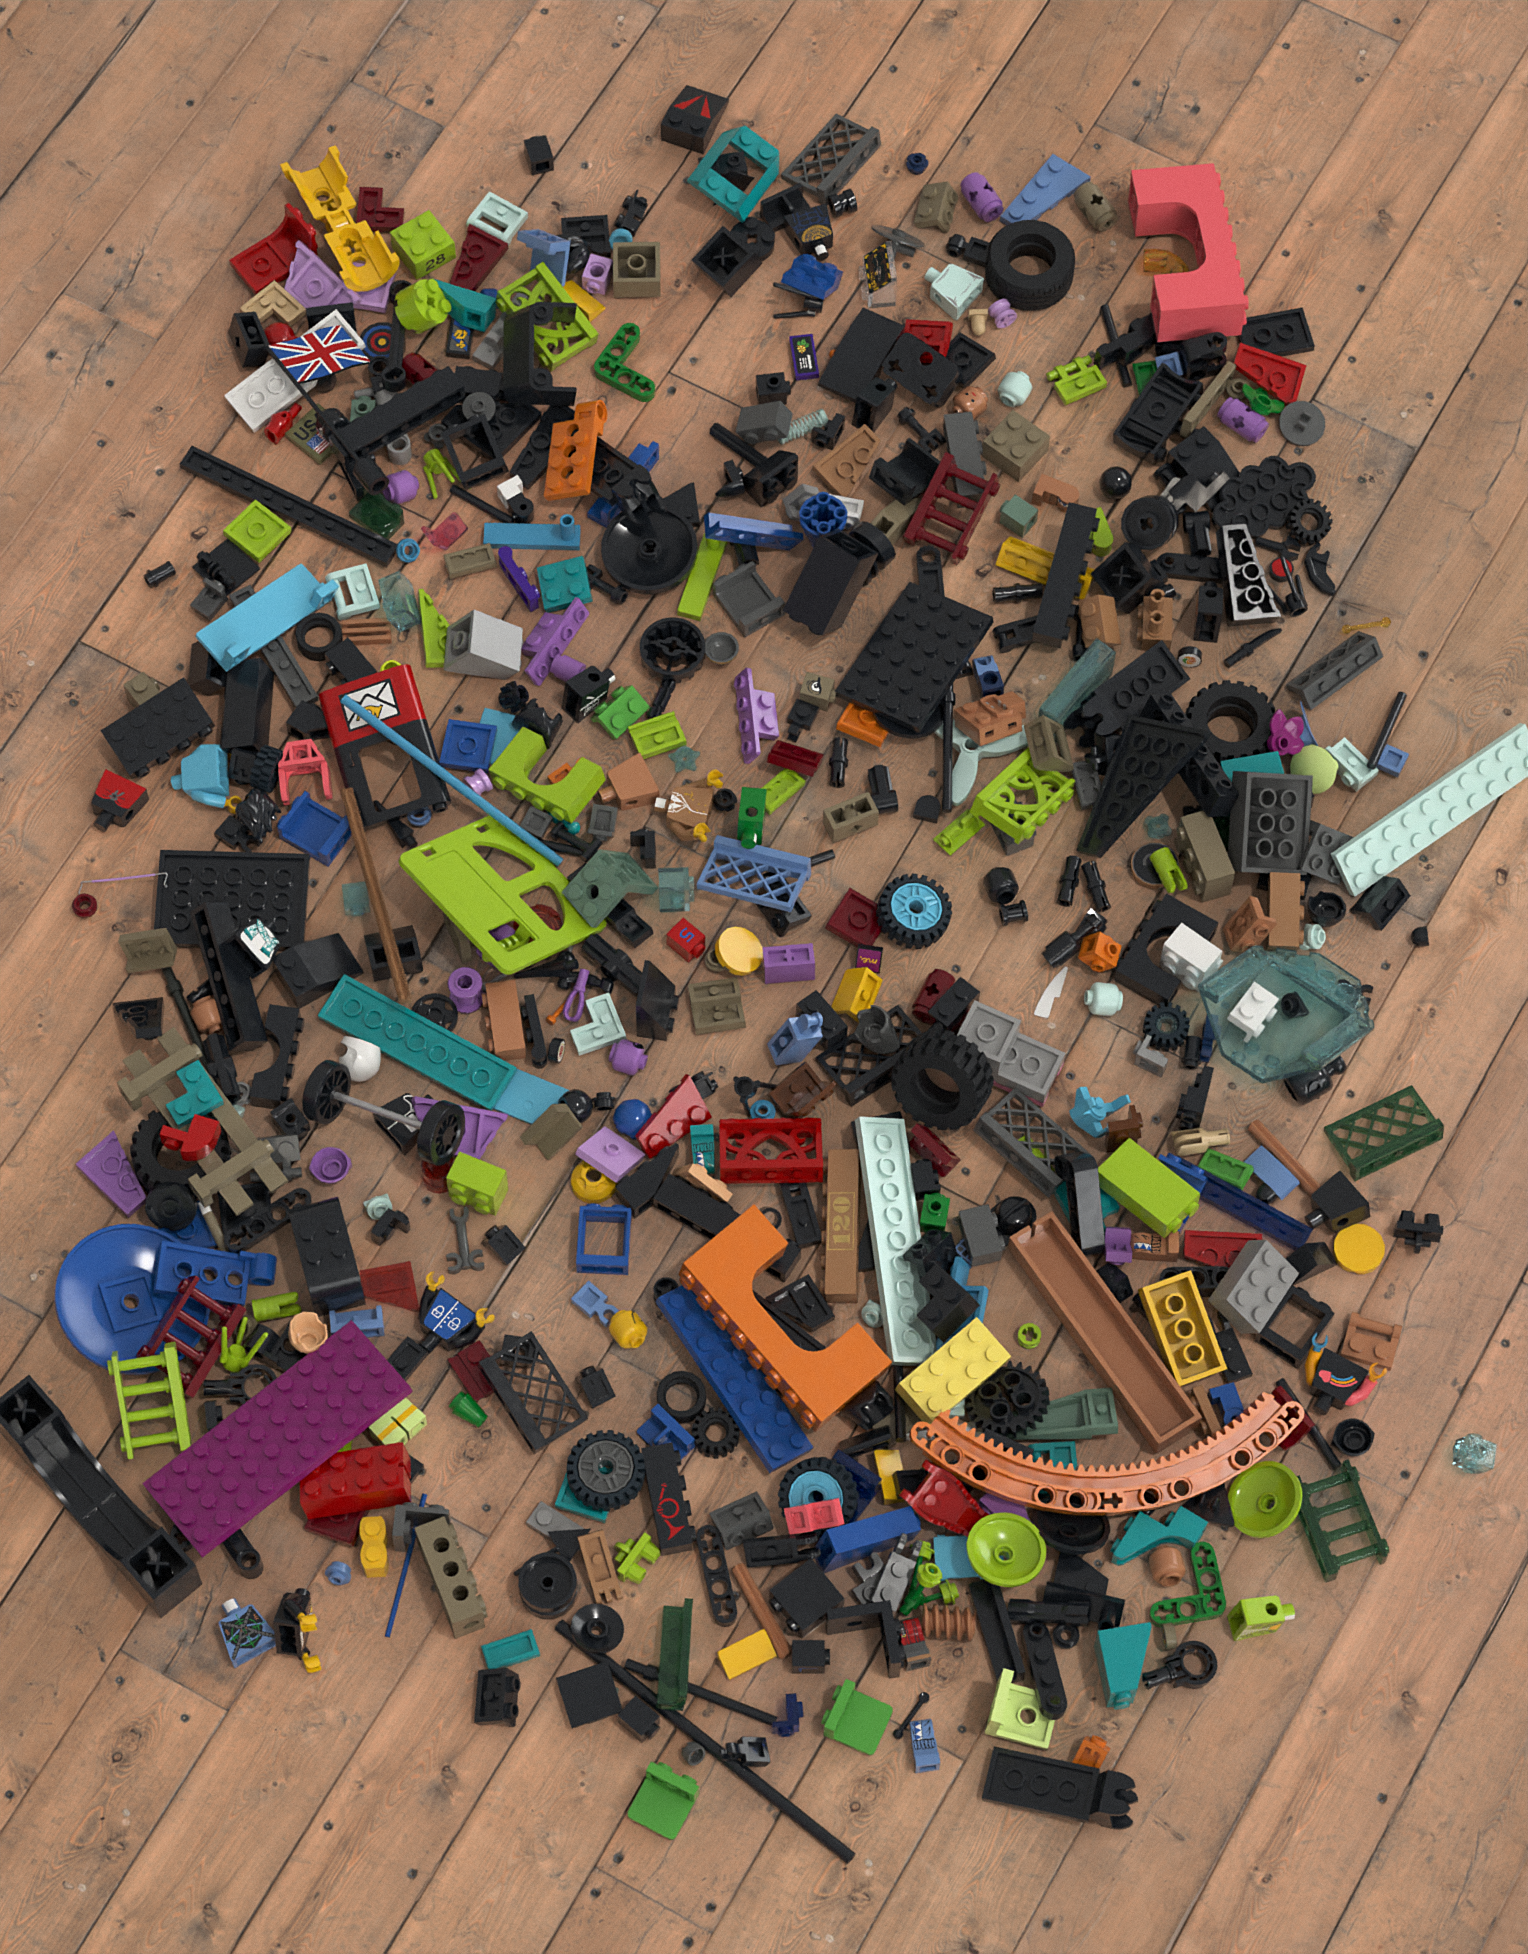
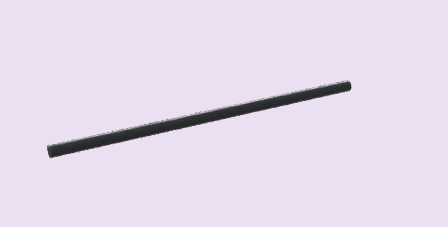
M562 1619L557 1624L555 1631L595 1663L600 1664L607 1661L611 1674L615 1679L690 1739L699 1743L705 1751L846 1864L851 1862L856 1855L854 1851L750 1768L742 1766L740 1760L721 1761L719 1751L725 1748L606 1653H591L578 1646L572 1637L571 1625Z

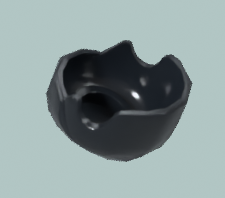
M1320 891L1315 897L1310 896L1308 898V914L1315 924H1319L1321 927H1331L1345 917L1346 904L1341 896L1333 892Z

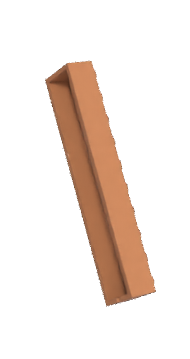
M1053 1211L1033 1222L1032 1229L1028 1225L1009 1237V1251L1107 1387L1112 1388L1113 1395L1154 1452L1158 1454L1200 1426L1202 1416Z

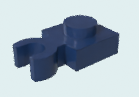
M1207 1014L1203 1023L1199 1055L1201 1062L1209 1063L1213 1040H1218L1220 1026L1216 1025L1217 1016Z

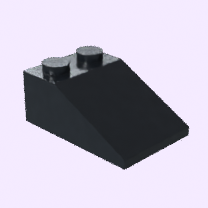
M1204 426L1168 451L1166 463L1172 465V470L1178 478L1193 474L1204 487L1208 484L1206 479L1215 471L1219 473L1223 470L1229 477H1238L1240 474L1221 443ZM1218 491L1204 504L1211 514L1215 506L1221 502Z
M339 933L292 946L277 954L272 961L274 972L299 1009L333 991L344 974L353 979L364 974L363 969Z
M649 960L644 962L636 1001L637 1037L667 1041L668 1033H673L675 1018L671 1017L673 1010H678L680 996L676 995L675 985Z

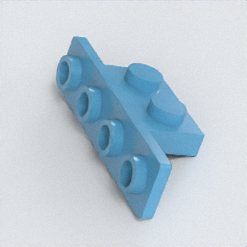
M956 1256L954 1259V1264L950 1269V1276L980 1306L944 1343L937 1338V1350L976 1317L983 1324L989 1290L985 1286H966L970 1267L959 1256Z

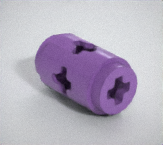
M975 172L967 175L960 183L961 192L980 219L991 222L1002 214V201L983 175Z
M1229 397L1217 414V417L1221 419L1220 422L1249 442L1257 443L1269 427L1265 417L1254 410L1252 411V408L1237 398Z

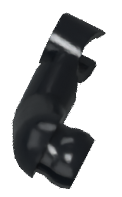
M570 971L569 978L559 977L557 986L565 990L570 989L571 983H576L579 971ZM589 974L586 985L600 987L605 992L611 994L614 982L609 978H602L600 980L598 976Z

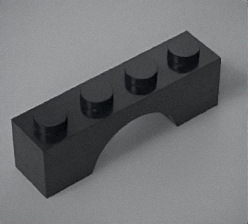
M269 1004L265 1022L266 1036L278 1045L280 1053L276 1062L270 1068L254 1073L250 1092L251 1105L254 1107L275 1109L289 1099L290 1087H287L288 1079H293L295 1064H292L293 1056H298L300 1042L297 1041L298 1033L303 1032L305 1022L304 1018H301L299 1008Z

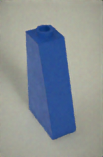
M909 1506L827 1529L814 1546V1548L820 1549L821 1554L820 1557L815 1558L817 1565L823 1573H827L867 1558L873 1552H883L895 1547L901 1533L908 1535L907 1542L912 1541L921 1530L920 1519L917 1514H914L912 1507Z

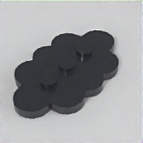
M1278 456L1266 457L1259 466H1245L1238 477H1230L1218 490L1221 502L1215 506L1211 514L1213 526L1218 530L1223 525L1246 524L1251 539L1262 537L1266 534L1268 528L1273 530L1283 528L1287 523L1286 517L1289 515L1290 510L1298 502L1300 503L1304 499H1306V502L1309 500L1307 492L1316 481L1314 469L1304 462L1288 465L1284 459Z

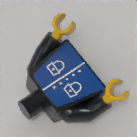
M435 1271L428 1273L426 1276V1282L429 1286L425 1287L418 1313L421 1331L426 1334L419 1345L426 1349L428 1354H431L438 1344L447 1351H451L454 1348H461L475 1343L485 1329V1324L492 1323L495 1320L494 1315H489L485 1320L484 1313L488 1308H481L475 1313L444 1289L440 1288L438 1290L436 1287L443 1284L445 1278L441 1275L438 1282H434L433 1275Z

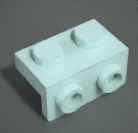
M1345 737L1333 747L1328 746L1325 748L1333 759L1337 761V774L1341 777L1343 783L1348 787H1352L1356 792L1378 775L1379 770L1377 768L1374 770L1369 769L1366 766L1368 759Z

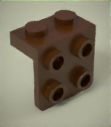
M803 1062L769 1091L767 1096L784 1118H797L801 1115L805 1117L814 1111L815 1103L820 1099L822 1101L826 1100L834 1093L833 1088L837 1083L834 1080L822 1082L809 1064Z

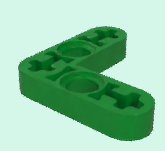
M625 323L619 328L595 361L594 374L600 381L641 402H649L655 397L654 382L623 365L640 341L639 327L634 323ZM634 333V336L630 335L626 340V334ZM621 348L624 352L622 355L615 356L611 354V350ZM606 366L609 367V370L605 369L603 372L601 371V368L604 369ZM626 375L631 378V381L623 384L618 379ZM649 388V391L641 392V389Z
M1198 1542L1192 1547L1190 1553L1198 1595L1162 1600L1154 1603L1149 1613V1619L1154 1626L1161 1628L1162 1624L1171 1622L1176 1626L1217 1619L1223 1615L1226 1608V1599L1215 1551L1211 1544ZM1200 1549H1203L1204 1553H1209L1205 1561L1207 1567L1202 1568V1558L1200 1556L1196 1557ZM1211 1574L1215 1578V1584L1210 1587L1203 1585L1201 1576ZM1214 1592V1602L1220 1604L1217 1611H1213L1212 1607H1207L1211 1600L1209 1593ZM1185 1603H1189L1195 1608V1614L1185 1616L1181 1613L1180 1607ZM1172 1606H1176V1619H1174V1613L1167 1614L1165 1620H1161L1160 1616H1155L1158 1609H1162L1164 1613L1172 1612Z

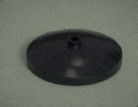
M667 506L665 513H657L654 510L649 511L647 515L650 518L651 525L643 528L634 525L621 512L607 526L601 543L602 560L609 576L618 585L625 587L626 590L639 594L666 592L682 583L693 570L698 555L697 537L688 519L679 511Z

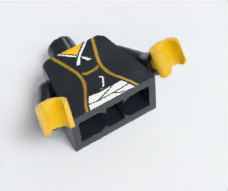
M298 1588L295 1590V1593L287 1592L283 1595L273 1624L276 1653L297 1656L299 1660H303L306 1671L314 1673L322 1670L318 1655L309 1657L310 1651L306 1643L309 1632L317 1630L315 1625L317 1618L315 1614H312L310 1592L304 1588Z

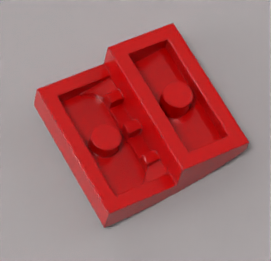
M906 319L904 333L913 334L946 357L953 324L950 321ZM925 352L921 355L920 361L922 364L930 365L933 361V356L931 353Z

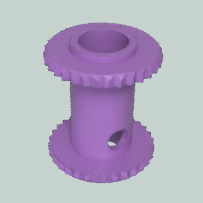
M461 967L453 971L447 983L451 993L449 998L455 1003L457 1011L463 1014L474 1013L483 1004L481 995L483 993L481 988L483 987L480 973L469 967Z

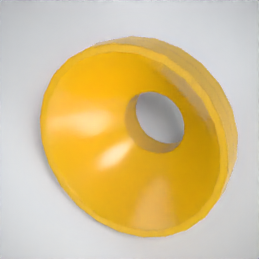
M582 1161L575 1167L571 1176L573 1193L578 1199L588 1204H599L607 1201L615 1193L617 1183L601 1173L600 1180L590 1182L586 1178V1174L591 1170L597 1169Z

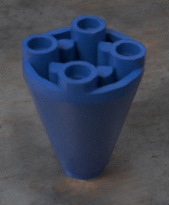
M819 492L817 495L807 499L800 508L799 520L811 546L814 548L820 535L836 529L843 531L846 526L848 512L839 499L829 495L827 492Z

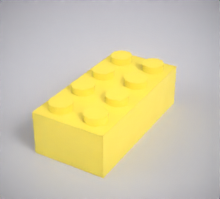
M976 1317L897 1385L895 1391L922 1421L931 1424L941 1411L944 1412L948 1409L951 1411L1004 1366L1012 1356Z

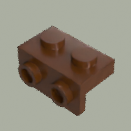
M1129 1105L1128 1119L1107 1122L1105 1137L1107 1153L1115 1152L1128 1138L1136 1143L1141 1138L1143 1121L1141 1113H1136L1135 1105Z

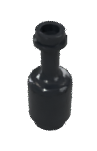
M1094 913L1090 916L1088 915V921L1074 933L1064 931L1045 946L1046 950L1042 952V955L1053 968H1056L1058 965L1062 966L1081 949L1079 945L1080 940L1094 928L1099 930V927L1103 925Z

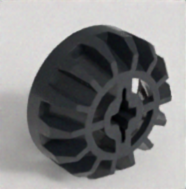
M670 617L652 623L644 631L640 640L642 666L648 669L650 676H659L661 682L667 679H675L676 683H680L684 677L691 679L694 677L695 671L701 670L703 667V660L706 656L705 639L702 632L696 625L682 618ZM656 658L663 660V663L667 666L666 670L657 663ZM681 664L686 665L678 671H671L672 667H677Z

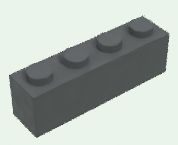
M972 411L945 414L943 417V432L947 453L954 455L957 468L984 479L987 470L985 461H981L980 455H983L981 440L977 441L976 436L979 434L978 421L973 420ZM954 476L952 477L955 493L979 502L984 492L983 489ZM957 504V508H965Z

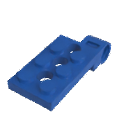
M162 1240L159 1249L154 1293L177 1296L178 1292L176 1289L179 1283L184 1278L187 1279L189 1277L179 1275L177 1267L185 1265L190 1270L189 1276L200 1278L195 1288L220 1304L229 1306L240 1304L244 1307L248 1284L257 1286H271L274 1284L277 1257L268 1253L240 1251L237 1254ZM204 1270L213 1271L216 1276L215 1280L207 1281L204 1279L202 1272ZM228 1275H238L241 1279V1284L232 1285L228 1281Z

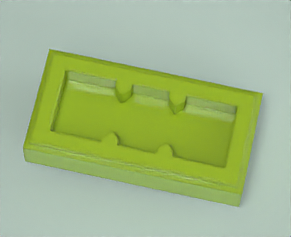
M784 768L761 788L767 789L766 812L771 815L805 786V780L795 771Z

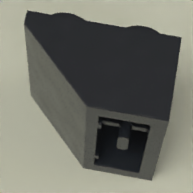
M778 450L743 476L745 491L760 507L774 502L779 494L785 490L792 489L798 481V456L796 453Z
M413 925L393 929V937H395L397 950L400 953L399 958H401L400 961L403 964L404 974L422 972V958ZM379 932L364 935L374 982L392 978Z

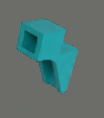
M1182 1506L1179 1507L1176 1513L1171 1511L1164 1525L1139 1511L1136 1518L1131 1516L1123 1529L1126 1531L1123 1539L1117 1538L1110 1550L1113 1553L1111 1562L1117 1566H1122L1162 1544H1177L1192 1550V1547L1199 1542L1205 1532L1208 1522Z

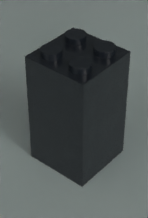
M840 529L820 535L783 611L789 614V618L793 621L802 622L808 626V629L816 635H825L841 628L878 553Z

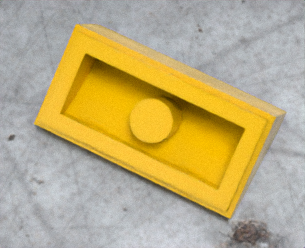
M573 280L565 282L563 288L572 300L577 303V306L589 322L593 321L605 310V306Z
M874 1450L873 1459L883 1504L888 1505L906 1501L904 1499H897L892 1477L895 1471L903 1470L899 1450Z
M765 1629L717 1652V1658L729 1680L777 1657Z

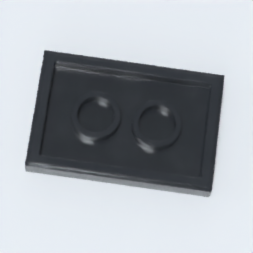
M1303 307L1247 317L1246 325L1242 327V334L1237 335L1240 343L1281 357L1314 351L1315 348Z

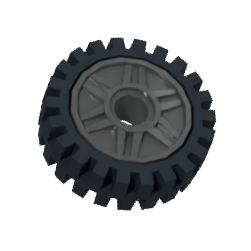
M599 1430L593 1435L591 1432L586 1435L585 1439L581 1438L577 1445H574L571 1449V1454L567 1460V1480L571 1492L575 1494V1498L578 1501L581 1500L583 1502V1505L587 1507L590 1505L597 1511H599V1508H603L604 1511H610V1508L618 1510L621 1505L627 1506L630 1504V1500H634L642 1489L645 1477L643 1455L638 1445H634L630 1437L625 1438L623 1433L618 1432V1434H614L613 1430L603 1433V1430ZM602 1467H610L613 1470L610 1474L606 1475L599 1472Z

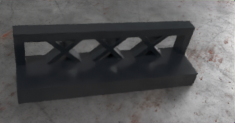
M986 1580L969 1583L968 1589L974 1609L976 1610L977 1608L976 1616L996 1683L1003 1668L1014 1671L1011 1683L1023 1681L1026 1671L1000 1586Z

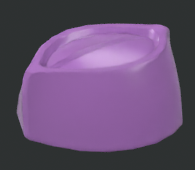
M326 1147L316 1152L309 1167L310 1175L322 1183H336L346 1177L352 1168V1162L342 1150Z

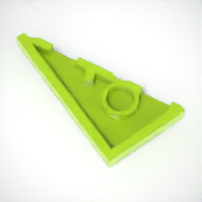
M418 589L425 667H444L447 627L450 625L444 616L437 612L429 594L425 593L424 589Z

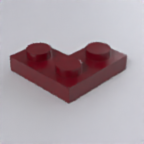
M360 187L356 223L366 220L372 232H391L403 225L405 211L404 208L382 207L383 188Z

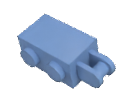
M815 1012L812 1015L802 1014L800 1017L788 1018L770 1039L767 1045L776 1066L802 1062L823 1037L820 1028L823 1024V1018L819 1012Z

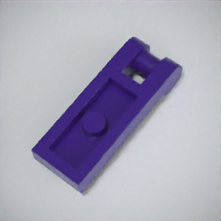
M508 546L501 547L498 550L501 570L529 611H535L539 608L538 598H540L538 589L535 585L529 584L525 570L522 567L518 568L514 562L512 549Z

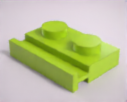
M674 711L628 726V732L632 737L636 751L641 753L643 759L687 745L686 738Z

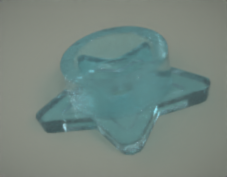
M685 745L680 747L675 753L669 754V758L676 763V772L684 769L696 771L695 760L700 756L699 751H693Z

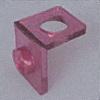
M453 512L435 530L425 526L421 530L432 545L447 550L468 530V527L460 516Z

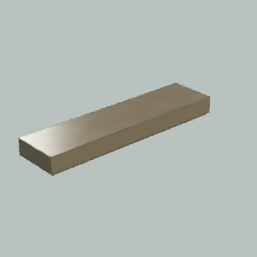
M1228 361L1183 419L1180 435L1187 438L1225 391L1229 381L1233 379L1236 364Z

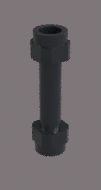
M1078 604L1074 615V620L1077 622L1076 641L1072 649V659L1076 662H1084L1087 660V648H1085V643L1082 639L1083 629L1078 614Z

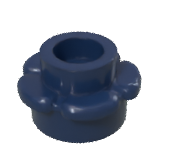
M912 153L907 157L906 167L912 174H922L929 165L926 156L922 153Z

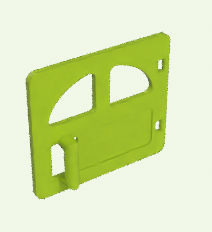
M490 815L401 854L398 860L401 868L482 952L483 961L491 962L501 973L506 975L518 972L587 939L591 935L598 934L607 925V921L604 919L597 928L591 927L562 893L570 883L569 880L547 858ZM483 826L486 831L480 833L477 828ZM473 846H489L503 850L521 859L531 866L533 870L510 881H505L475 851ZM430 850L432 855L426 857L423 852ZM544 885L551 887L560 902L563 912L561 929L558 931L550 929L520 896ZM513 920L520 925L515 934L498 942L488 932Z

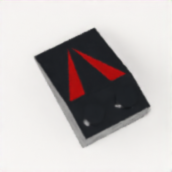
M686 85L669 106L662 120L661 141L704 155L729 103V99Z

